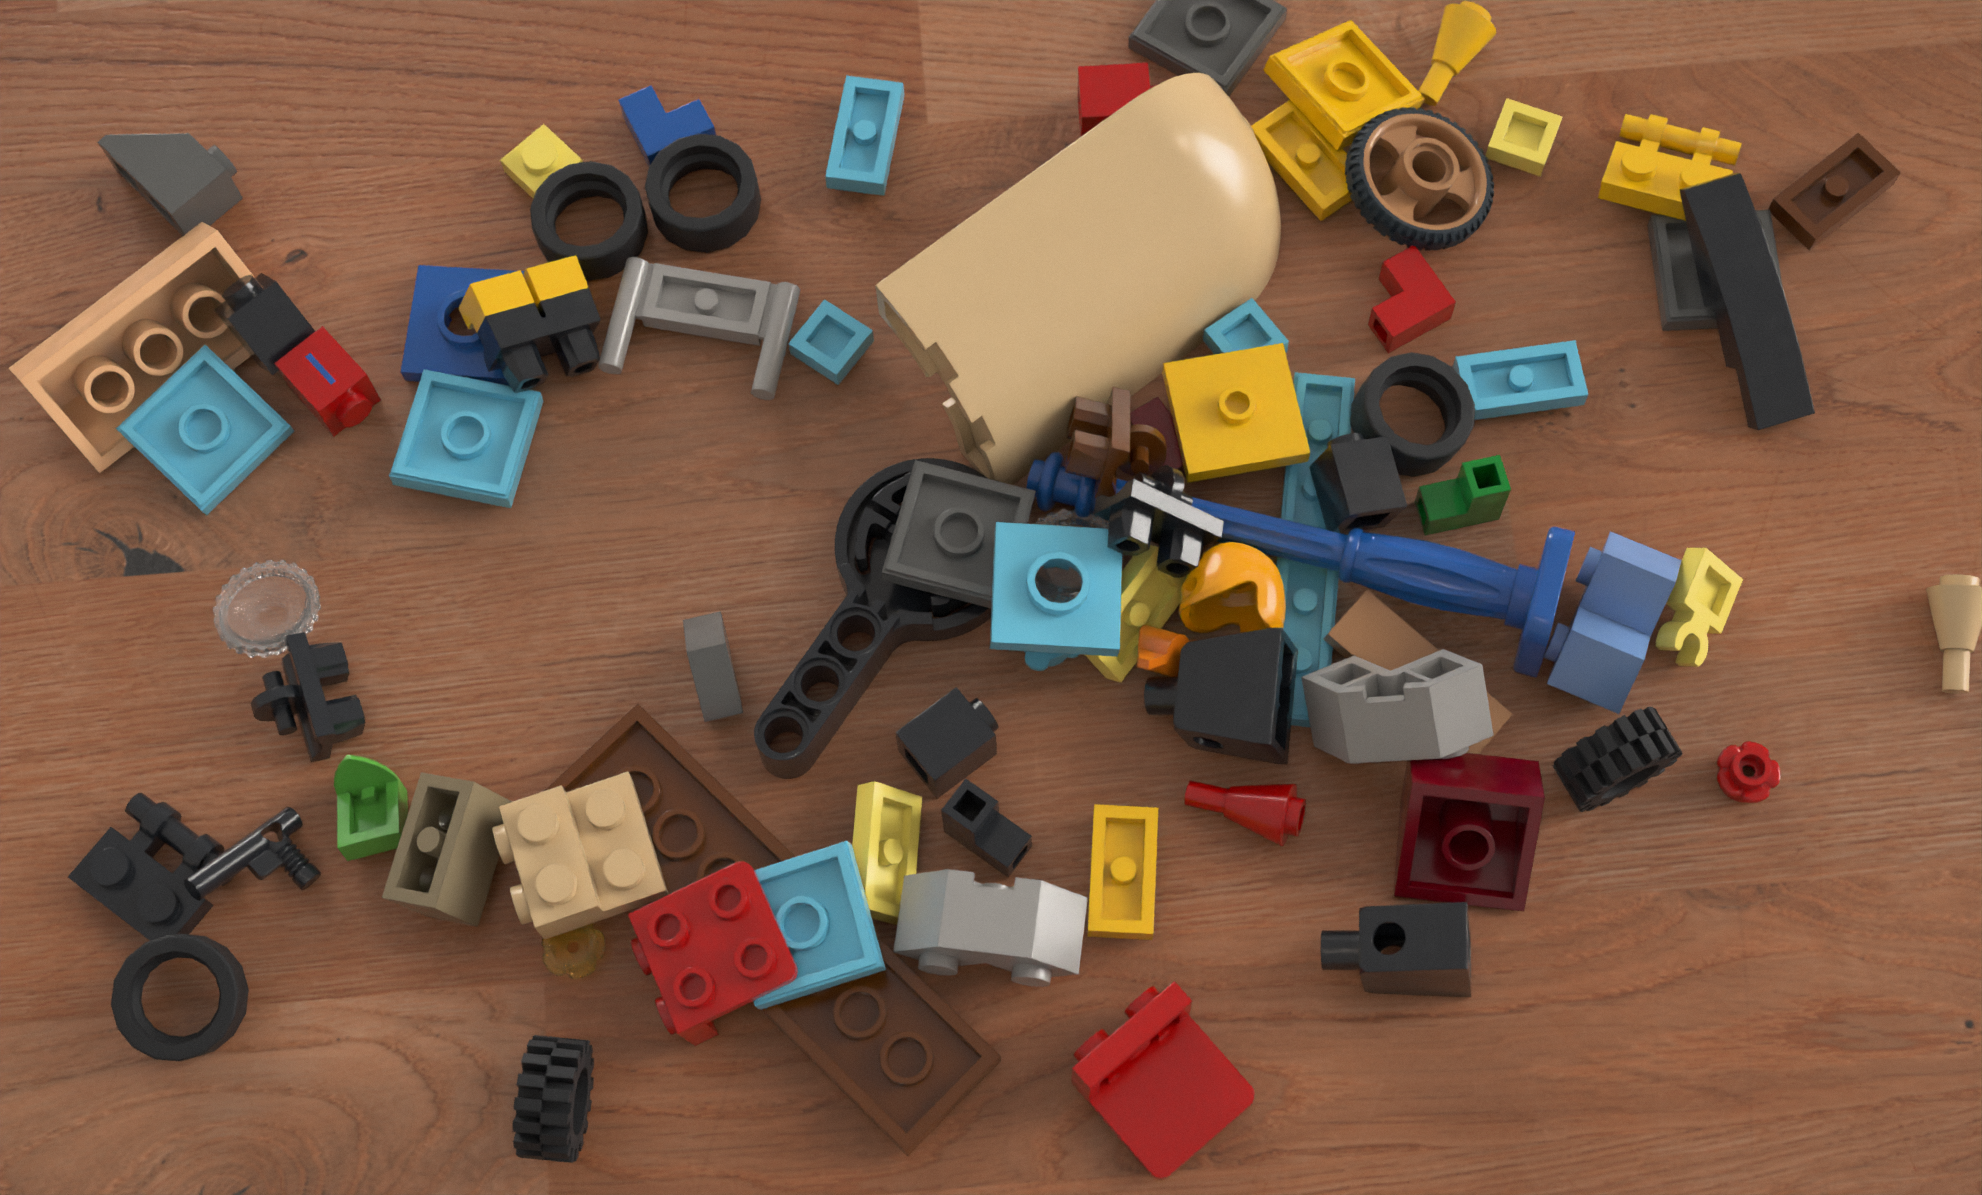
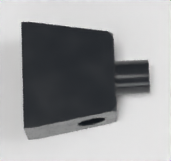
M1282 627L1187 642L1181 648L1178 677H1149L1147 679L1144 689L1146 711L1149 715H1174V730L1188 746L1197 750L1274 764H1288L1298 649Z
M1467 902L1365 906L1359 908V930L1321 931L1322 970H1359L1364 992L1472 997L1471 932ZM1391 946L1402 948L1397 953L1391 955L1381 953L1385 948Z

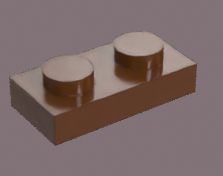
M1857 133L1773 198L1768 210L1810 251L1893 186L1901 172L1861 134Z

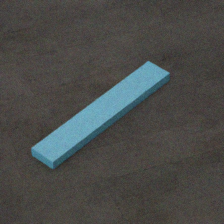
M1295 372L1293 385L1310 449V457L1308 462L1285 466L1280 518L1326 529L1309 467L1327 449L1329 441L1351 433V404L1354 400L1355 378ZM1277 557L1276 567L1280 572L1284 585L1286 601L1283 630L1298 649L1291 725L1310 727L1301 677L1327 667L1332 663L1333 647L1324 638L1335 626L1339 572Z

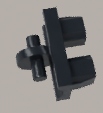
M1169 465L1159 467L1151 476L1141 472L1138 473L1134 479L1126 482L1123 488L1114 496L1107 497L1101 495L1097 497L1093 515L1109 522L1108 548L1124 555L1137 556L1150 549L1151 541L1159 544L1156 564L1158 570L1174 578H1181L1198 567L1203 546L1222 538L1224 521L1192 506V496L1183 492L1184 476L1182 472Z
M305 632L286 635L285 642L289 653L282 657L281 663L288 685H284L281 672L272 671L263 675L262 679L266 691L260 693L251 701L253 715L259 721H275L279 735L284 736L297 731L293 716L297 714L310 761L316 762L329 759L333 744L363 734L365 726V716L357 695L326 701L323 693V686L347 682L349 668L342 642L309 645Z

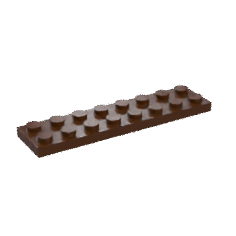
M636 704L544 790L562 785L564 790L569 792L629 772L633 779L668 894L739 861L747 862L754 870L795 857L639 704ZM877 936L886 970L761 1009V1011L908 1157L1001 1062V1056Z

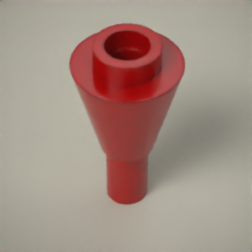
M1190 780L1185 792V805L1222 813L1225 818L1282 847L1285 845L1289 835L1299 836L1306 813V799L1297 797L1296 783L1230 786L1228 789Z

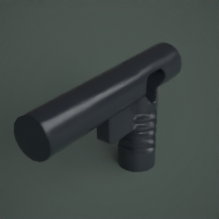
M286 807L186 878L184 885L189 894L194 899L200 901L246 867L259 880H263L280 867L284 868V872H289L288 876L293 877V882L301 890L311 886L322 873L313 863H309L310 860L305 858L304 853L301 854L300 849H296V844H292L293 841L289 836L300 829L303 823L293 808ZM270 831L275 832L279 842L269 841L263 835Z

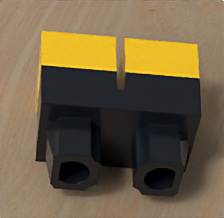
M576 255L527 268L524 274L519 270L471 283L458 308L468 330L475 328L484 347V360L488 372L501 369L514 393L536 388L545 382L548 372L542 361V356L556 353L565 375L570 377L591 372L600 360L593 333L601 318Z

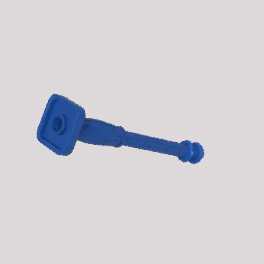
M1060 452L1051 453L1046 461L1034 460L1029 472L1026 489L1036 491L1035 497H1037L1038 508L1043 512H1047L1058 502L1074 506L1075 514L1079 520L1086 521L1090 519L1094 513L1096 501L1095 479L1065 473V460ZM1116 478V494L1128 481ZM1192 497L1193 507L1224 521L1222 538L1216 540V542L1242 543L1254 547L1264 554L1338 571L1339 579L1344 583H1350L1351 581L1410 603L1444 611L1505 619V626L1522 630L1513 670L1518 674L1537 678L1552 630L1575 531L1551 527L1546 536L1538 567L1519 564L1518 569L1458 548L1430 541L1363 532L1360 528H1352L1347 535Z

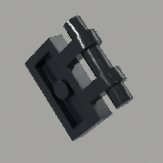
M138 793L128 802L125 812L140 823L139 831L129 841L114 828L110 827L70 873L68 878L150 941L173 934L189 935L214 905L205 898L200 901L194 899L187 891L184 880L223 853L224 847L210 835L204 834L199 836L181 822V814L168 803L160 802L157 804L145 794ZM165 843L183 856L182 863L173 873L153 859ZM235 876L222 884V886L228 884Z

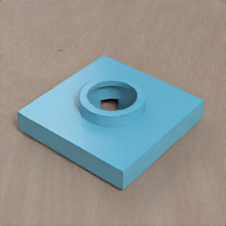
M996 522L994 531L990 649L1118 656L1121 626L1122 554L1107 547L1108 529ZM1043 566V570L1057 567L1069 571L1071 567L1081 577V591L1076 598L1069 602L1055 603L1048 601L1041 596L1036 588L1035 577L1038 570Z

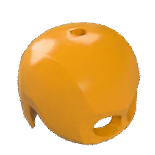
M1237 542L1220 543L1205 551L1200 556L1198 567L1186 575L1181 587L1182 600L1179 612L1182 623L1189 630L1198 633H1208L1233 624L1240 627V633L1267 628L1284 627L1286 601L1281 575L1273 561L1260 550Z

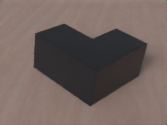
M966 778L941 809L944 832L1008 878L1032 847V836L1000 814L999 802Z

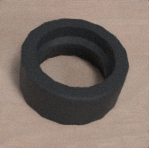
M695 134L679 138L663 148L648 168L645 190L655 226L669 242L686 251L709 253L729 248L747 236L758 219L761 196L753 162L738 144L722 136ZM703 169L720 170L736 180L738 187L737 197L731 206L719 214L705 218L686 217L671 207L669 200L670 190L678 180L688 173Z
M593 161L569 164L550 174L536 190L530 208L532 230L538 246L548 263L576 255L586 281L610 278L623 271L627 258L638 257L642 252L648 234L646 213L639 191L629 176L608 164ZM595 196L608 198L617 202L622 208L624 216L622 226L612 237L599 244L589 246L567 244L556 233L555 222L557 217L568 205L579 199Z
M1410 352L1388 358L1371 372L1361 385L1351 404L1350 425L1353 433H1361L1364 439L1388 436L1398 475L1416 477L1434 473L1450 461L1462 448L1474 427L1475 404L1467 383L1453 367L1434 356ZM1400 385L1415 388L1428 395L1440 409L1445 423V430L1441 438L1433 444L1423 445L1411 443L1395 434L1384 421L1379 407V400L1384 391L1392 386Z
M173 934L144 943L125 959L114 979L111 1008L117 1029L134 1049L156 1060L184 1061L214 1052L234 1036L246 1014L249 988L242 965L227 947L206 936ZM175 958L194 959L205 965L216 978L220 992L218 1009L211 1022L199 1032L184 1037L167 1035L156 1029L145 1016L141 1002L143 985L149 974L161 963Z

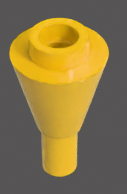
M1462 1L1460 4H1448L1445 6L1431 60L1432 67L1418 90L1425 98L1423 103L1436 106L1452 77L1456 76L1496 35V28L1490 21L1491 15L1482 6L1470 1Z

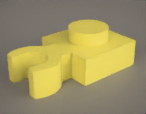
M1686 548L1676 583L1666 603L1675 613L1672 621L1666 622L1660 628L1656 638V647L1659 650L1680 651L1675 661L1679 666L1699 667L1704 662L1708 652L1707 633H1722L1743 581L1740 576L1707 548Z

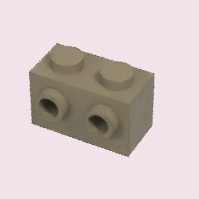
M421 772L382 898L426 917L478 927L500 855L492 827L504 824L499 806L512 801L473 781Z

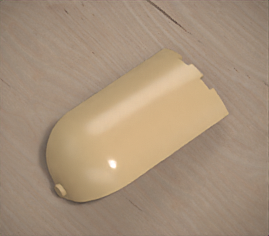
M1203 73L1183 74L1168 79L1140 94L877 283L875 287L881 317L908 349L924 375L931 377L937 372L945 383L951 398L942 403V406L954 427L960 452L978 472L991 480L1011 485L1015 484L1030 472L1035 459L1045 461L1051 453L1059 451L1071 441V439L1066 438L1067 424L1076 396L1107 404L1112 387L1130 391L1131 397L1162 374L1163 363L1179 361L1204 342V329L1249 299L1253 298L1255 301L1268 284L1279 255L1281 216L1273 176L1252 126L1223 89L1209 75Z

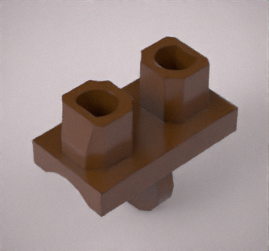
M1112 387L1107 404L1076 396L1067 424L1066 438L1071 439L1065 460V473L1095 479V498L1101 495L1111 497L1116 494V470L1118 467L1123 472L1136 476L1140 472L1146 475L1153 474L1155 470L1163 466L1167 455V443L1164 436L1156 428L1149 425L1136 424L1130 426V391Z

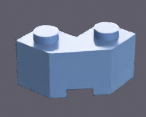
M1611 531L1602 551L1590 547L1575 580L1586 587L1569 627L1561 623L1557 624L1543 657L1554 662L1547 684L1619 714L1645 660L1650 637L1674 588L1682 560Z

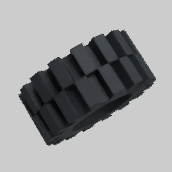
M1647 707L1644 710L1641 708L1633 711L1628 717L1625 715L1621 716L1607 727L1604 725L1595 730V734L1582 738L1576 742L1577 746L1565 750L1561 754L1562 756L1553 762L1554 765L1552 766L1578 810L1583 812L1585 810H1593L1599 805L1604 806L1616 797L1621 798L1627 795L1633 788L1646 784L1648 779L1660 775L1665 771L1664 768L1678 761L1677 758L1682 756V751L1657 710L1653 707Z
M534 1035L532 1040H529L527 1053L523 1054L521 1061L522 1074L518 1073L516 1085L519 1087L518 1097H514L513 1110H516V1116L513 1120L512 1132H516L513 1145L514 1149H517V1157L573 1163L578 1159L579 1151L582 1150L584 1144L583 1134H586L588 1128L587 1114L590 1112L592 1104L590 1091L593 1089L594 1077H591L594 1069V1058H591L593 1048L590 1045V1041Z

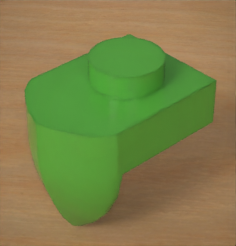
M347 754L338 765L334 775V788L337 794V848L347 861L397 849L408 816L406 787L399 777L384 764L366 757Z

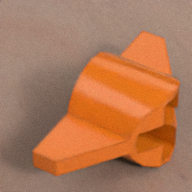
M1143 625L1139 631L1137 668L1169 677H1177L1181 648L1187 642L1197 640H1189L1184 634Z

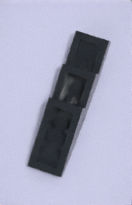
M1733 173L1679 189L1704 307L1714 308L1726 367L1736 369L1748 427L1761 430L1814 414L1815 410L1803 358L1785 293L1764 230L1741 173Z

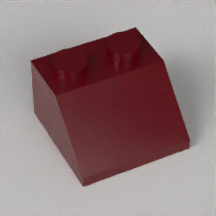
M1465 753L1461 756L1447 759L1407 760L1400 801L1394 896L1447 903L1467 902L1468 905L1524 912L1545 801L1539 761Z

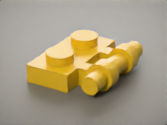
M1626 114L1619 137L1641 142L1640 147L1616 141L1601 182L1598 198L1686 221L1679 189L1732 174V170L1713 166L1711 162L1713 160L1735 166L1742 143L1720 138V131L1703 127L1700 133L1668 125V118L1650 114L1649 119H1644ZM1661 147L1693 155V159L1689 160L1661 153L1659 149Z

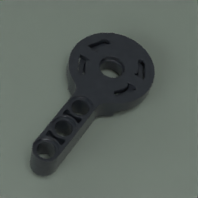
M913 459L896 463L877 472L858 487L850 497L839 517L834 547L839 578L847 596L761 714L754 728V739L762 763L772 775L782 779H794L804 775L811 769L897 647L910 641H940L958 637L976 629L991 618V608L971 604L950 616L943 617L968 602L882 580V569L901 506L898 504L903 502L915 460L987 478L986 476L969 466L946 459ZM875 537L876 539L874 540L870 557L871 573L861 575L856 570L855 564L857 562V567L860 572L868 570L869 546L872 538ZM853 633H866L874 638L867 648L860 651H851L842 646L845 638ZM820 682H829L838 687L836 694L826 701L817 702L806 697L808 690ZM793 732L802 737L799 746L791 752L778 753L770 749L772 740L781 733Z

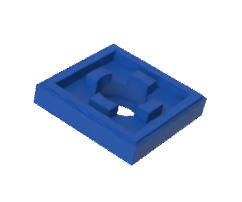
M418 265L401 366V374L405 381L420 382L423 370L425 369L510 386L501 369L488 372L484 360V347L477 333L470 336H459L449 331L448 327L451 321V312L460 306L471 283L515 272L514 270Z

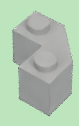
M1445 649L1391 671L1357 656H1351L1301 677L1314 747L1346 763L1358 764L1454 758L1465 754L1469 750V746L1494 736L1483 665Z
M946 869L904 876L893 952L919 960V970L936 975H956L958 966L987 963L1012 972L1011 981L1035 987L1049 986L1051 977L1079 975L1088 897L1042 880L1015 877L1013 887L998 883L981 884L974 881L975 872Z

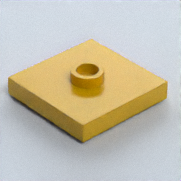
M1352 20L1270 55L1263 68V71L1336 151L1351 145L1362 127L1375 116L1396 108L1399 110V108L1414 107L1417 110L1425 100L1417 89Z
M1283 343L1163 363L1162 375L1187 483L1309 461L1310 449Z

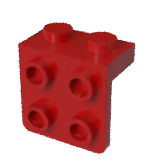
M739 861L628 914L637 936L630 940L631 947L646 976L653 974L662 996L655 999V1004L666 1029L671 1035L678 1033L695 1046L719 1035L713 1020L790 984L797 976L798 968L758 876L754 868L747 862Z
M1175 981L1161 993L1155 986L1148 988L1124 1011L1129 1018L1127 1022L1110 1036L1104 1029L1099 1030L1087 1039L1073 1054L1078 1063L1072 1067L1071 1083L1145 1170L1157 1180H1164L1170 1177L1247 1110L1255 1098L1253 1087L1190 1017L1192 1000Z

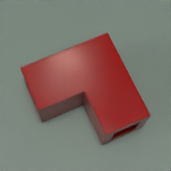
M1410 246L1383 261L1379 280L1391 298L1372 308L1368 326L1389 354L1450 320L1456 301L1416 246Z

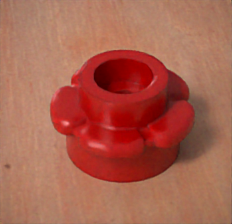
M1746 741L1739 747L1736 745L1726 747L1717 759V766L1719 767L1717 781L1723 793L1732 800L1743 803H1758L1768 798L1770 795L1769 790L1778 786L1781 777L1780 767L1775 760L1770 759L1769 750L1763 745L1751 741ZM1743 767H1751L1754 775L1751 777L1744 775Z

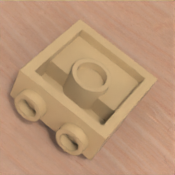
M629 772L566 792L561 785L499 806L504 824L492 827L503 863L508 864L515 861L522 883L510 887L516 913L522 925L533 922L534 928L544 940L647 905L669 895L633 779Z

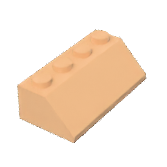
M201 222L9 367V370L94 468L101 473L134 447L116 428L204 345H207L232 370L251 356L214 309L225 301L222 294L229 286L246 275H252V273L219 231Z

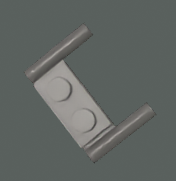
M629 257L624 267L598 368L609 374H620L622 372L636 319L642 320L644 327L760 346L761 340H763L751 394L759 399L772 400L775 397L800 295V288L789 282L771 284V282L664 264H649L641 258Z

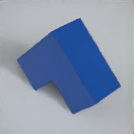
M651 85L618 99L623 118L648 166L651 165L663 148L679 138L695 134L716 135L714 125L700 99L668 113L665 112Z

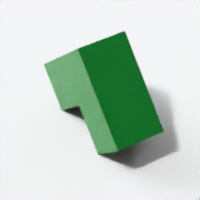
M1496 455L1463 462L1457 478L1419 486L1414 502L1425 536L1499 520L1511 492L1501 456Z

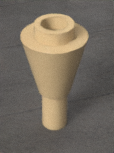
M1945 575L1940 577L1939 585L1926 589L1939 648L1943 652L1942 692L1965 694L1969 693L1970 653L1974 652L1982 628V587L1980 586V578L1975 576Z

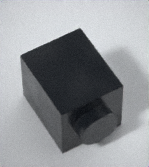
M263 273L256 278L252 275H246L234 282L222 294L225 301L214 309L255 362L272 375L279 371L274 363L315 332L280 285Z
M1350 433L1336 437L1327 443V449L1309 467L1326 530L1344 534L1349 533L1352 528H1360L1362 530L1383 528L1407 507L1388 436L1364 439L1361 433Z
M956 687L896 731L895 734L899 753L936 799H938L997 754L996 734L994 731L999 726L991 712L978 698L968 702Z

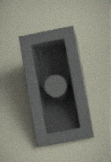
M189 133L108 134L98 141V144L115 170L182 236L201 222L210 226L243 199L231 178L237 173V169L228 157L215 145L206 150Z

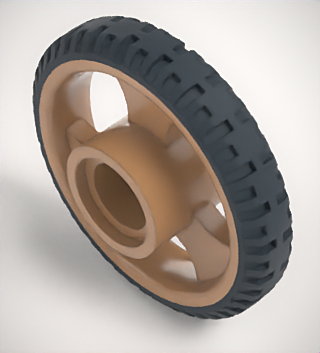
M1414 107L1385 111L1365 124L1349 147L1345 162L1347 188L1352 193L1350 197L1354 201L1356 209L1361 210V216L1366 219L1368 224H1373V229L1384 237L1387 235L1389 240L1398 242L1399 245L1406 244L1408 248L1416 246L1418 250L1423 248L1425 251L1440 250L1441 248L1447 249L1464 242L1475 233L1491 209L1492 198L1494 197L1493 174L1491 173V166L1487 164L1488 159L1484 155L1483 149L1478 148V142L1473 140L1471 134L1465 133L1466 130L1463 127L1458 126V123L1455 121L1452 123L1450 118L1443 117L1440 113L1433 114L1431 110L1426 111L1423 108L1416 110ZM1416 135L1423 136L1425 138L1416 139ZM1375 144L1387 149L1395 161L1382 180V195L1376 189L1370 173V154ZM1459 164L1463 169L1462 172H1459ZM1442 198L1456 202L1465 211L1460 218L1446 224L1430 225L1414 221V219L1427 216Z

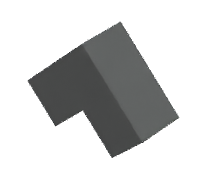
M721 611L683 620L686 652L704 722L743 713L741 695L732 664L730 645Z

